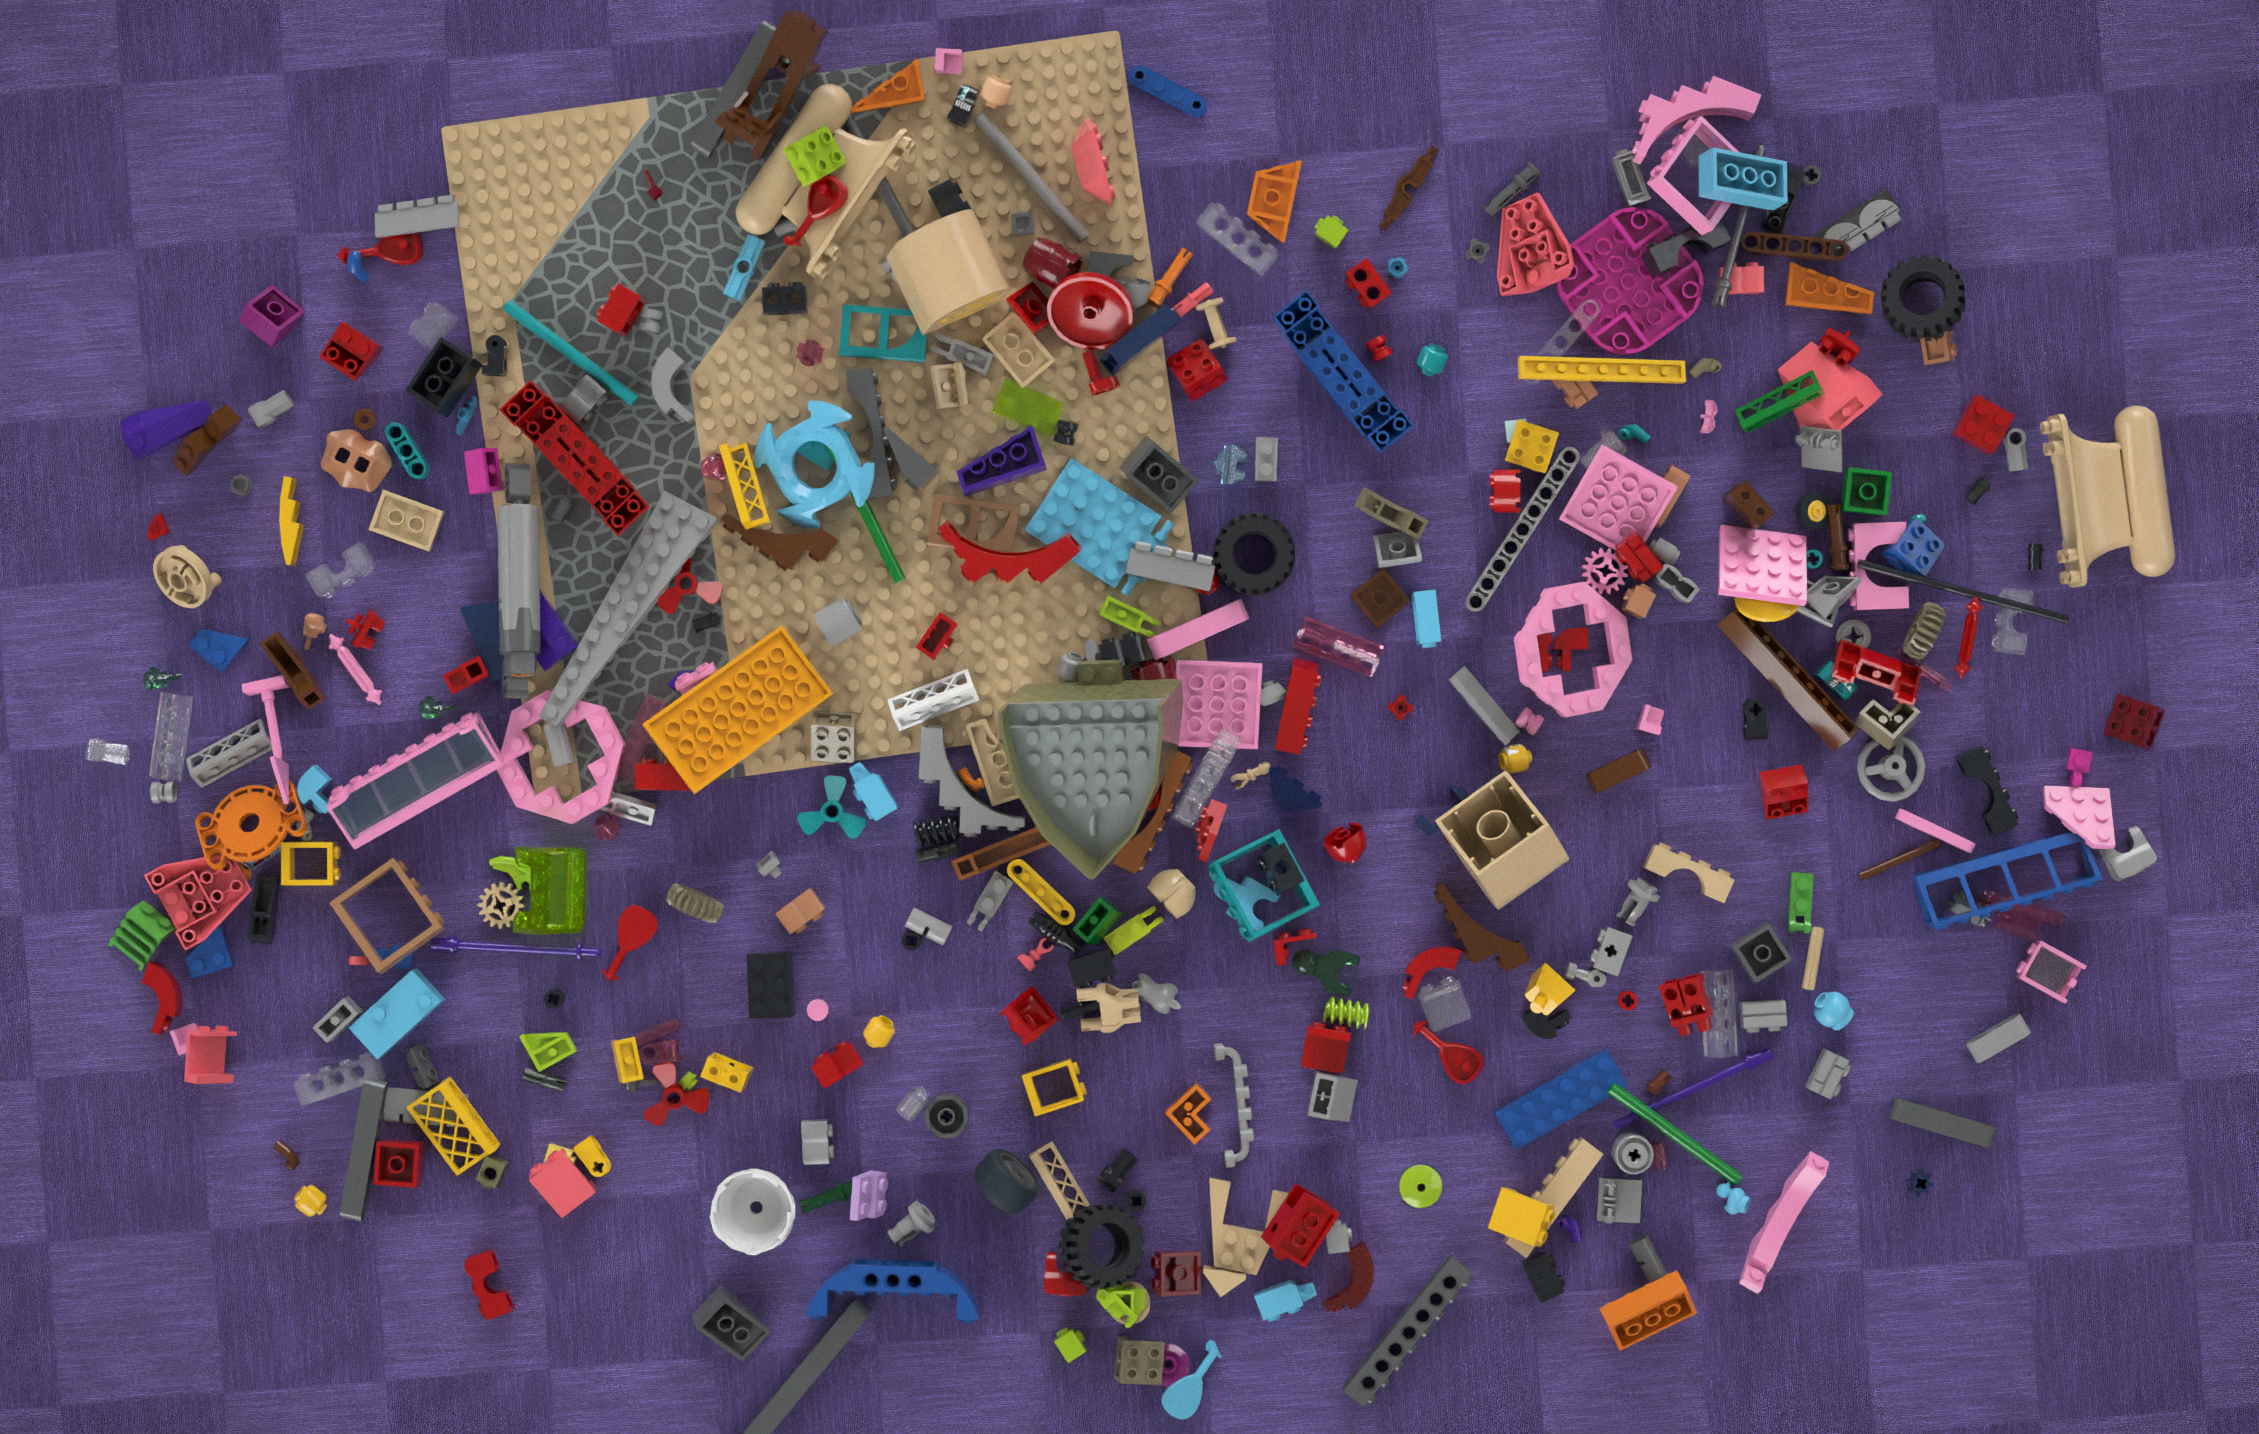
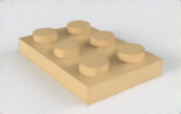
M1015 311L981 338L1022 389L1056 362Z
M383 490L369 530L431 552L445 511Z

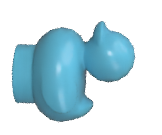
M1730 1182L1718 1185L1716 1189L1718 1196L1721 1198L1728 1197L1727 1205L1724 1206V1209L1733 1215L1739 1212L1745 1214L1749 1208L1751 1198L1745 1196L1741 1188L1731 1189Z

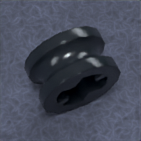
M914 931L906 932L902 938V944L907 950L917 949L922 942L920 934ZM908 935L917 937L918 940L915 941L917 942L916 946L912 944L907 945L906 941L908 939L906 937Z
M552 989L544 996L545 1004L551 1009L562 1006L565 1001L564 993L559 989ZM551 993L559 995L558 1004L550 1002L549 999L552 998L550 996Z

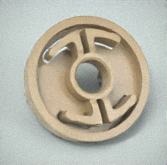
M184 545L169 547L158 554L154 560L153 572L158 586L171 601L185 608L200 606L209 599L212 590L222 582L221 577L217 573L213 572L210 574L204 562Z

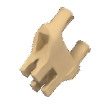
M1098 983L1096 987L1076 989L1077 1002L1097 1000L1100 1004V1017L1081 1018L1082 1032L1101 1030L1103 1033H1111L1123 1024L1141 1022L1138 989H1119L1108 983Z

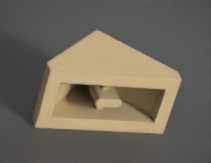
M1203 1266L1204 1275L1220 1297L1246 1280V1273Z

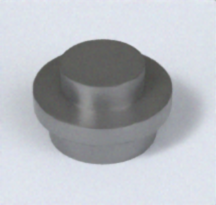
M236 475L231 480V490L239 496L247 495L252 489V481L246 475Z

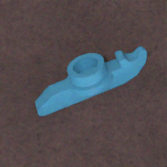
M472 396V399L467 402L468 406L466 408H460L457 413L459 422L456 426V433L459 436L464 432L477 408L478 402L475 396Z

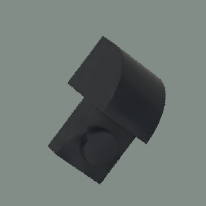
M1531 1009L1520 1015L1529 1031L1543 1039L1557 1037L1554 1028L1561 1029L1569 1024L1568 1020L1572 1018L1567 1009L1550 1018H1547L1542 1012L1535 1013Z

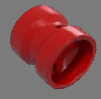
M1384 334L1365 343L1367 350L1372 353L1371 358L1374 363L1393 354L1391 348L1386 345Z

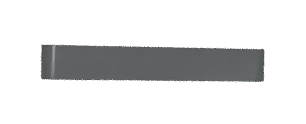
M767 20L761 23L694 136L690 148L707 158L713 155L726 132L715 121L718 115L733 107L746 91L777 28L776 25Z
M368 1077L364 1080L340 1218L362 1222L364 1219L375 1163L376 1142L379 1141L388 1091V1082Z

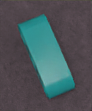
M390 423L385 429V434L406 471L415 479H426L431 473V468L409 430L402 424ZM399 427L401 429V436L395 439L392 433L395 428ZM410 445L412 447V454L406 457L403 453L404 448ZM418 464H422L424 468L421 475H416L414 471Z

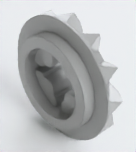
M1848 620L1843 622L1837 629V643L1840 639L1852 643V640L1845 638V636L1851 634L1853 627L1855 634L1862 635L1859 639H1855L1854 644L1867 648L1870 644V630L1862 621Z

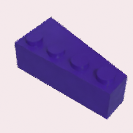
M1033 426L1027 427L1020 434L1011 437L1007 442L990 450L991 452L983 457H979L958 470L957 475L966 497L1047 470Z

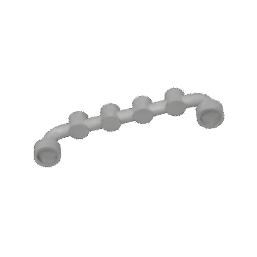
M1223 1043L1214 1044L1215 1061L1224 1060L1225 1055L1230 1056L1233 1060V1074L1235 1078L1241 1150L1234 1154L1233 1150L1224 1151L1225 1166L1229 1168L1235 1167V1162L1242 1161L1248 1155L1249 1141H1254L1253 1129H1248L1247 1120H1252L1251 1108L1246 1107L1245 1099L1250 1098L1249 1086H1244L1243 1077H1248L1247 1065L1242 1064L1240 1054L1235 1049L1224 1047Z

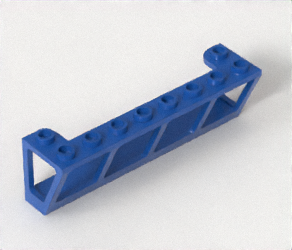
M2069 830L1912 875L1925 924L1933 927V929L1942 930L1949 928L1950 923L1958 921V924L1971 921L1970 917L1979 915V918L1991 916V911L2000 909V912L2012 910V905L2021 903V906L2033 904V899L2040 897L2042 900L2054 898V893L2062 891L2063 894H2068L2076 891L2075 887L2084 886V888L2097 885L2096 881L2102 880V876L2090 847L2085 843L2086 840ZM2078 842L2087 875L2061 884L2048 852L2051 849ZM2042 853L2055 886L2019 896L2007 867V862ZM2000 865L2013 898L1977 908L1965 875ZM1958 877L1971 910L1953 916L1937 917L1926 886Z

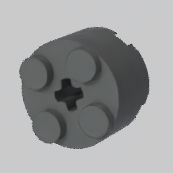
M954 1093L937 1095L931 1100L925 1111V1122L928 1129L940 1138H953L964 1130L969 1120L967 1103L961 1096ZM945 1110L953 1115L949 1120H946V1117H942Z

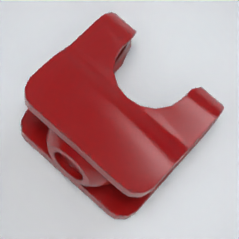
M1047 1252L1044 1277L1045 1292L1047 1294L1067 1297L1086 1295L1088 1286L1080 1284V1281H1075L1071 1277L1072 1272H1061L1057 1267L1056 1253Z

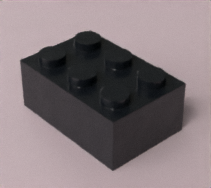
M440 337L405 390L439 414L448 418L483 364L452 342Z
M792 951L753 952L746 954L749 1019L793 1017L795 1015Z

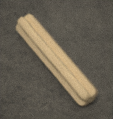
M1812 927L1802 984V988L1806 990L1815 989L1824 929L1821 927Z

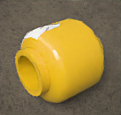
M1522 744L1506 746L1499 753V765L1502 770H1506L1509 774L1523 772L1528 769L1529 763L1532 762V754Z

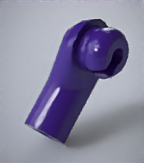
M1561 1215L1557 1219L1558 1227L1570 1231L1572 1242L1582 1241L1579 1222L1569 1215Z

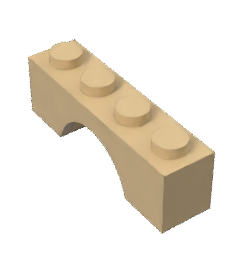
M1661 842L1659 845H1652L1643 868L1663 877H1666L1676 869H1689L1698 876L1701 882V894L1725 903L1735 881L1730 878L1731 873L1720 868L1716 872L1710 869L1711 864L1699 860L1698 863L1691 861L1690 855L1681 851L1678 854L1671 852L1672 847Z

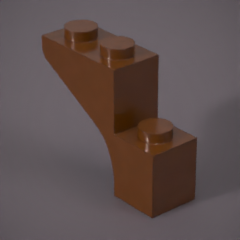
M228 404L209 415L202 428L183 440L172 462L186 477L201 464L223 439L235 432L242 419Z
M278 631L260 642L262 649L290 684L296 698L308 710L326 699L319 681L307 670L301 654Z

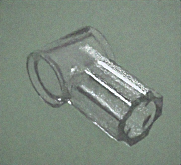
M88 738L84 759L127 764L130 758V746Z

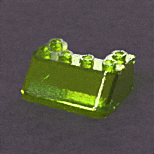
M515 846L516 864L521 868H531L530 911H519L515 914L513 933L540 935L581 932L585 926L587 854L585 850L581 847Z

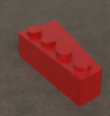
M1293 658L1292 671L1288 680L1287 695L1284 700L1275 750L1300 755L1301 749H1306L1308 736H1304L1306 728L1310 729L1313 717L1309 715L1310 707L1315 708L1317 695H1313L1315 687L1319 688L1321 681L1317 662Z

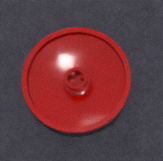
M1081 272L1067 276L1055 285L1048 300L1047 315L1051 327L1064 341L1082 349L1100 350L1111 347L1128 334L1133 322L1134 308L1129 294L1118 282L1102 274Z

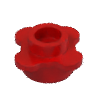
M1398 695L1393 703L1388 704V710L1396 715L1397 720H1403L1408 712L1413 711V705L1406 701L1404 695Z

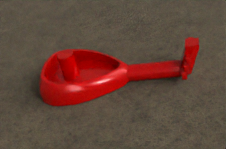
M830 174L813 182L807 199L808 215L793 236L789 234L784 236L783 243L788 246L802 247L803 245L800 241L813 222L833 214L847 200L848 187L844 182Z
M418 232L383 237L376 247L357 251L361 253L362 258L378 256L390 263L407 266L416 264L421 260L423 256V243ZM348 247L341 248L342 251L338 252L337 255L338 259L347 265V258L351 252H349Z
M630 905L622 912L618 922V943L620 949L608 971L603 968L601 970L607 980L611 982L613 979L619 980V977L615 974L627 952L641 947L656 933L658 919L649 910L641 906Z
M1427 1020L1417 1021L1414 1025L1413 1035L1416 1036L1420 1032L1439 1048L1443 1067L1453 1081L1465 1085L1479 1075L1484 1066V1059L1475 1048L1457 1042H1444L1425 1026L1428 1022Z

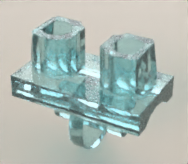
M1224 445V453H1218L1217 461H1211V465L1217 466L1216 474L1222 475L1221 484L1228 485L1244 482L1245 472L1244 470H1236V461L1245 462L1247 451L1238 448V445Z

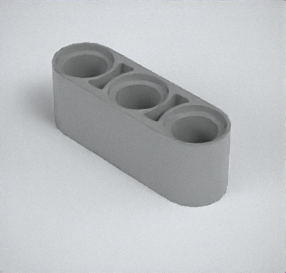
M2017 1013L1969 1040L1966 1046L1976 1063H1980L2025 1038L2031 1031L2021 1014Z

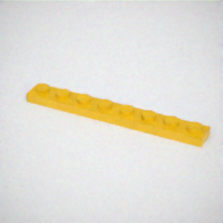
M1542 356L1518 357V379L1674 384L1686 382L1685 361Z

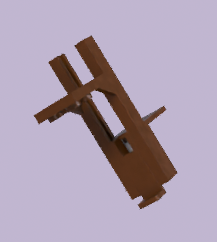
M790 9L786 11L746 91L733 107L718 115L715 121L717 125L726 130L722 139L732 144L736 137H739L752 146L755 144L750 156L757 160L765 157L802 81L820 69V65L813 61L828 31L817 25L816 20L799 10L794 11ZM777 66L780 68V71H786L785 76L788 79L769 118L763 122L749 114V111L770 68Z

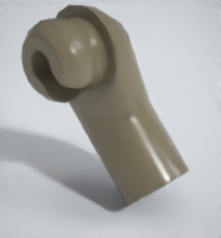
M1702 358L1689 371V374L1697 379L1703 371L1717 373L1721 370L1722 364L1715 358Z

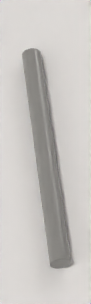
M985 113L980 114L975 119L976 124L1080 243L1083 242L1090 235L988 116Z

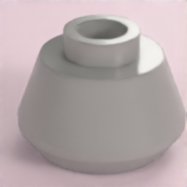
M1273 680L1261 684V705L1267 706L1286 697L1287 691L1278 682L1274 683Z

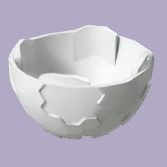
M747 1169L730 1175L719 1184L712 1201L711 1214L709 1216L713 1231L719 1239L731 1249L746 1253L747 1255H758L775 1248L786 1240L793 1226L796 1207L792 1194L778 1176L761 1169ZM754 1201L760 1202L763 1206L762 1211L759 1213L753 1212L751 1203Z

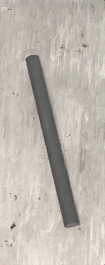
M849 117L843 125L846 131L856 137L865 139L854 117ZM885 176L877 189L900 232L905 237L915 230Z

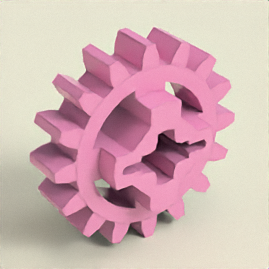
M1599 548L1598 554L1594 551L1590 552L1592 558L1585 557L1584 560L1587 562V565H1582L1581 568L1585 569L1586 573L1581 574V577H1587L1588 580L1585 582L1591 584L1594 590L1598 588L1599 594H1602L1603 590H1606L1607 594H1611V588L1618 591L1617 585L1625 584L1622 577H1628V574L1624 573V569H1627L1628 565H1622L1615 556V553L1611 554V548H1608L1606 553H1604L1602 548ZM1603 557L1600 564L1593 565L1597 558ZM1612 559L1616 562L1618 569H1615L1611 564ZM1607 566L1606 569L1613 573L1606 574L1603 577V573L1596 569ZM1591 573H1594L1598 578L1597 583L1593 580ZM1611 577L1617 578L1614 583L1606 586L1608 579Z

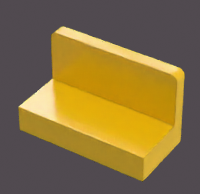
M635 1037L612 1040L611 1045L619 1083L623 1084L644 1079Z

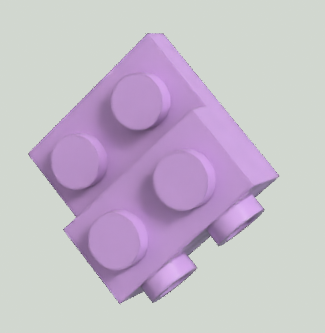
M870 1170L853 1177L850 1220L859 1221L866 1217L875 1219L884 1215L887 1206L885 1192L888 1188L886 1172Z

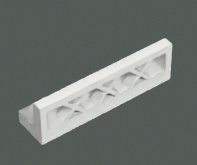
M968 669L890 698L888 703L893 719L899 731L976 702L979 700L970 673ZM967 679V683L955 685L958 680ZM946 687L944 692L936 693L938 688ZM919 695H926L923 700H915ZM901 702L906 703L904 707L895 709L894 705Z

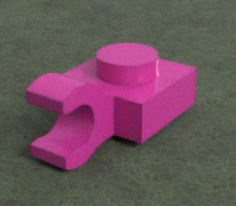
M2069 748L2065 768L2066 770H2071L2069 786L2081 787L2082 773H2089L2093 752Z

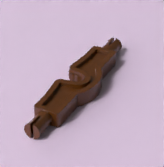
M1431 145L1425 156L1421 155L1412 170L1403 175L1398 181L1394 190V197L1384 211L1385 217L1378 226L1380 229L1384 226L1383 231L1386 232L1392 221H1397L1413 199L1405 191L1404 187L1406 185H1411L1416 189L1421 187L1433 165L1432 159L1439 151L1435 148L1433 153L1430 154L1434 146Z

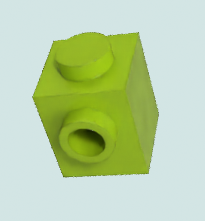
M1329 215L1325 219L1320 218L1314 227L1317 230L1315 236L1335 250L1349 230L1343 226L1344 222L1334 215L1332 218Z
M1073 1326L1069 1329L1064 1327L1056 1333L1057 1337L1054 1339V1342L1068 1363L1086 1352L1087 1347L1083 1343L1085 1338L1079 1329L1075 1331Z

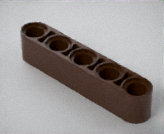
M1747 232L1740 242L1743 252L1754 255L1840 262L1848 253L1847 244L1842 240ZM1753 238L1757 245L1749 248L1745 245V240ZM1775 240L1778 243V248L1770 250L1767 247V241ZM1796 242L1799 244L1800 250L1792 252L1789 250L1788 244ZM1813 244L1819 245L1822 250L1821 253L1813 254L1810 246ZM1835 246L1841 247L1843 255L1835 256L1832 253V248Z

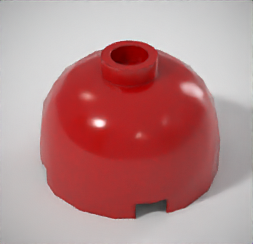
M1349 823L1350 827L1344 830L1343 826H1340L1324 838L1326 843H1323V846L1331 858L1337 862L1354 863L1360 859V856L1367 847V837L1361 824Z

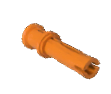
M1180 249V252L1163 278L1154 283L1155 288L1147 300V303L1152 307L1160 309L1166 296L1172 293V285L1193 256L1189 251L1185 258H1183L1187 249Z

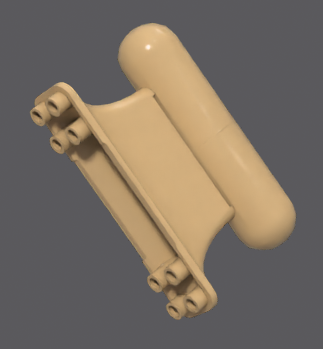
M835 84L821 85L814 90L738 202L736 208V219L739 225L751 234L761 235L769 232L774 228L782 215L799 228L808 215L807 199L811 184L805 187L802 186L782 148L823 126H827L846 160L845 165L831 172L830 175L837 177L848 187V198L836 212L823 219L815 220L804 235L811 252L806 272L813 278L820 276L824 280L831 272V268L827 265L830 259L837 262L843 255L844 251L839 247L843 242L842 239L878 188L881 180L888 176L892 169L899 172L904 165V161L901 160L903 152L905 151L910 155L916 147L912 135L904 128L900 129L892 138L884 141L862 139L841 129L850 116L852 100L842 87Z
M2133 405L2123 409L2117 415L2113 427L2115 442L2113 443L2092 442L2076 436L2069 429L2064 414L2049 416L2047 421L2040 423L2041 433L2043 435L2048 434L2049 443L2043 444V453L2045 456L2051 455V463L2054 468L2063 537V550L2057 551V560L2059 563H2065V571L2060 572L2059 576L2062 585L2068 584L2071 588L2085 586L2090 564L2102 554L2125 546H2129L2131 563L2134 569L2144 576L2157 577L2164 575L2174 565L2175 548L2159 425L2155 413L2147 407Z

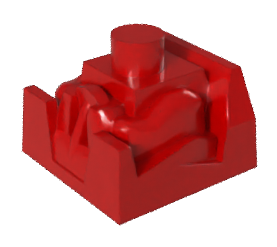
M1033 986L999 1013L1001 1016L1006 1014L1011 1030L1019 1034L1023 1046L1035 1040L1059 1020Z

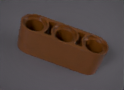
M1640 748L1594 769L1586 775L1596 794L1652 767L1643 748Z

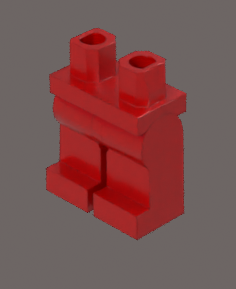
M1703 972L1685 976L1684 978L1667 980L1658 986L1671 1020V1027H1677L1680 1036L1693 1033L1691 1026L1693 1022L1697 1023L1699 1032L1708 1031L1712 1028L1710 1017L1714 1013L1704 986L1705 978Z

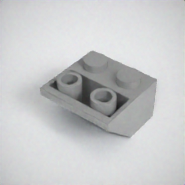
M1315 1071L1307 1115L1327 1120L1349 1122L1358 1079Z

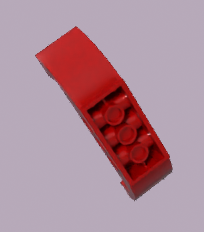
M531 380L499 409L604 518L603 521L617 536L650 507L639 491L571 417Z

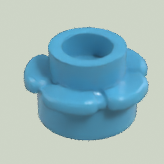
M1392 258L1387 263V273L1390 276L1399 279L1403 277V274L1407 273L1408 266L1403 258Z

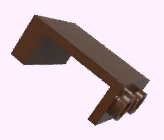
M1746 480L1742 484L1738 483L1722 497L1749 529L1760 527L1775 513Z

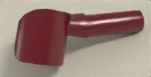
M645 170L643 173L651 186L647 193L656 201L662 195V190L655 184L649 171Z

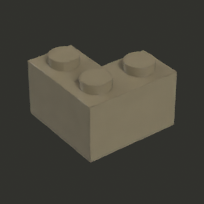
M1872 699L1859 713L1855 725L1890 751L1917 723L1921 711L1915 706L1898 703L1889 712Z

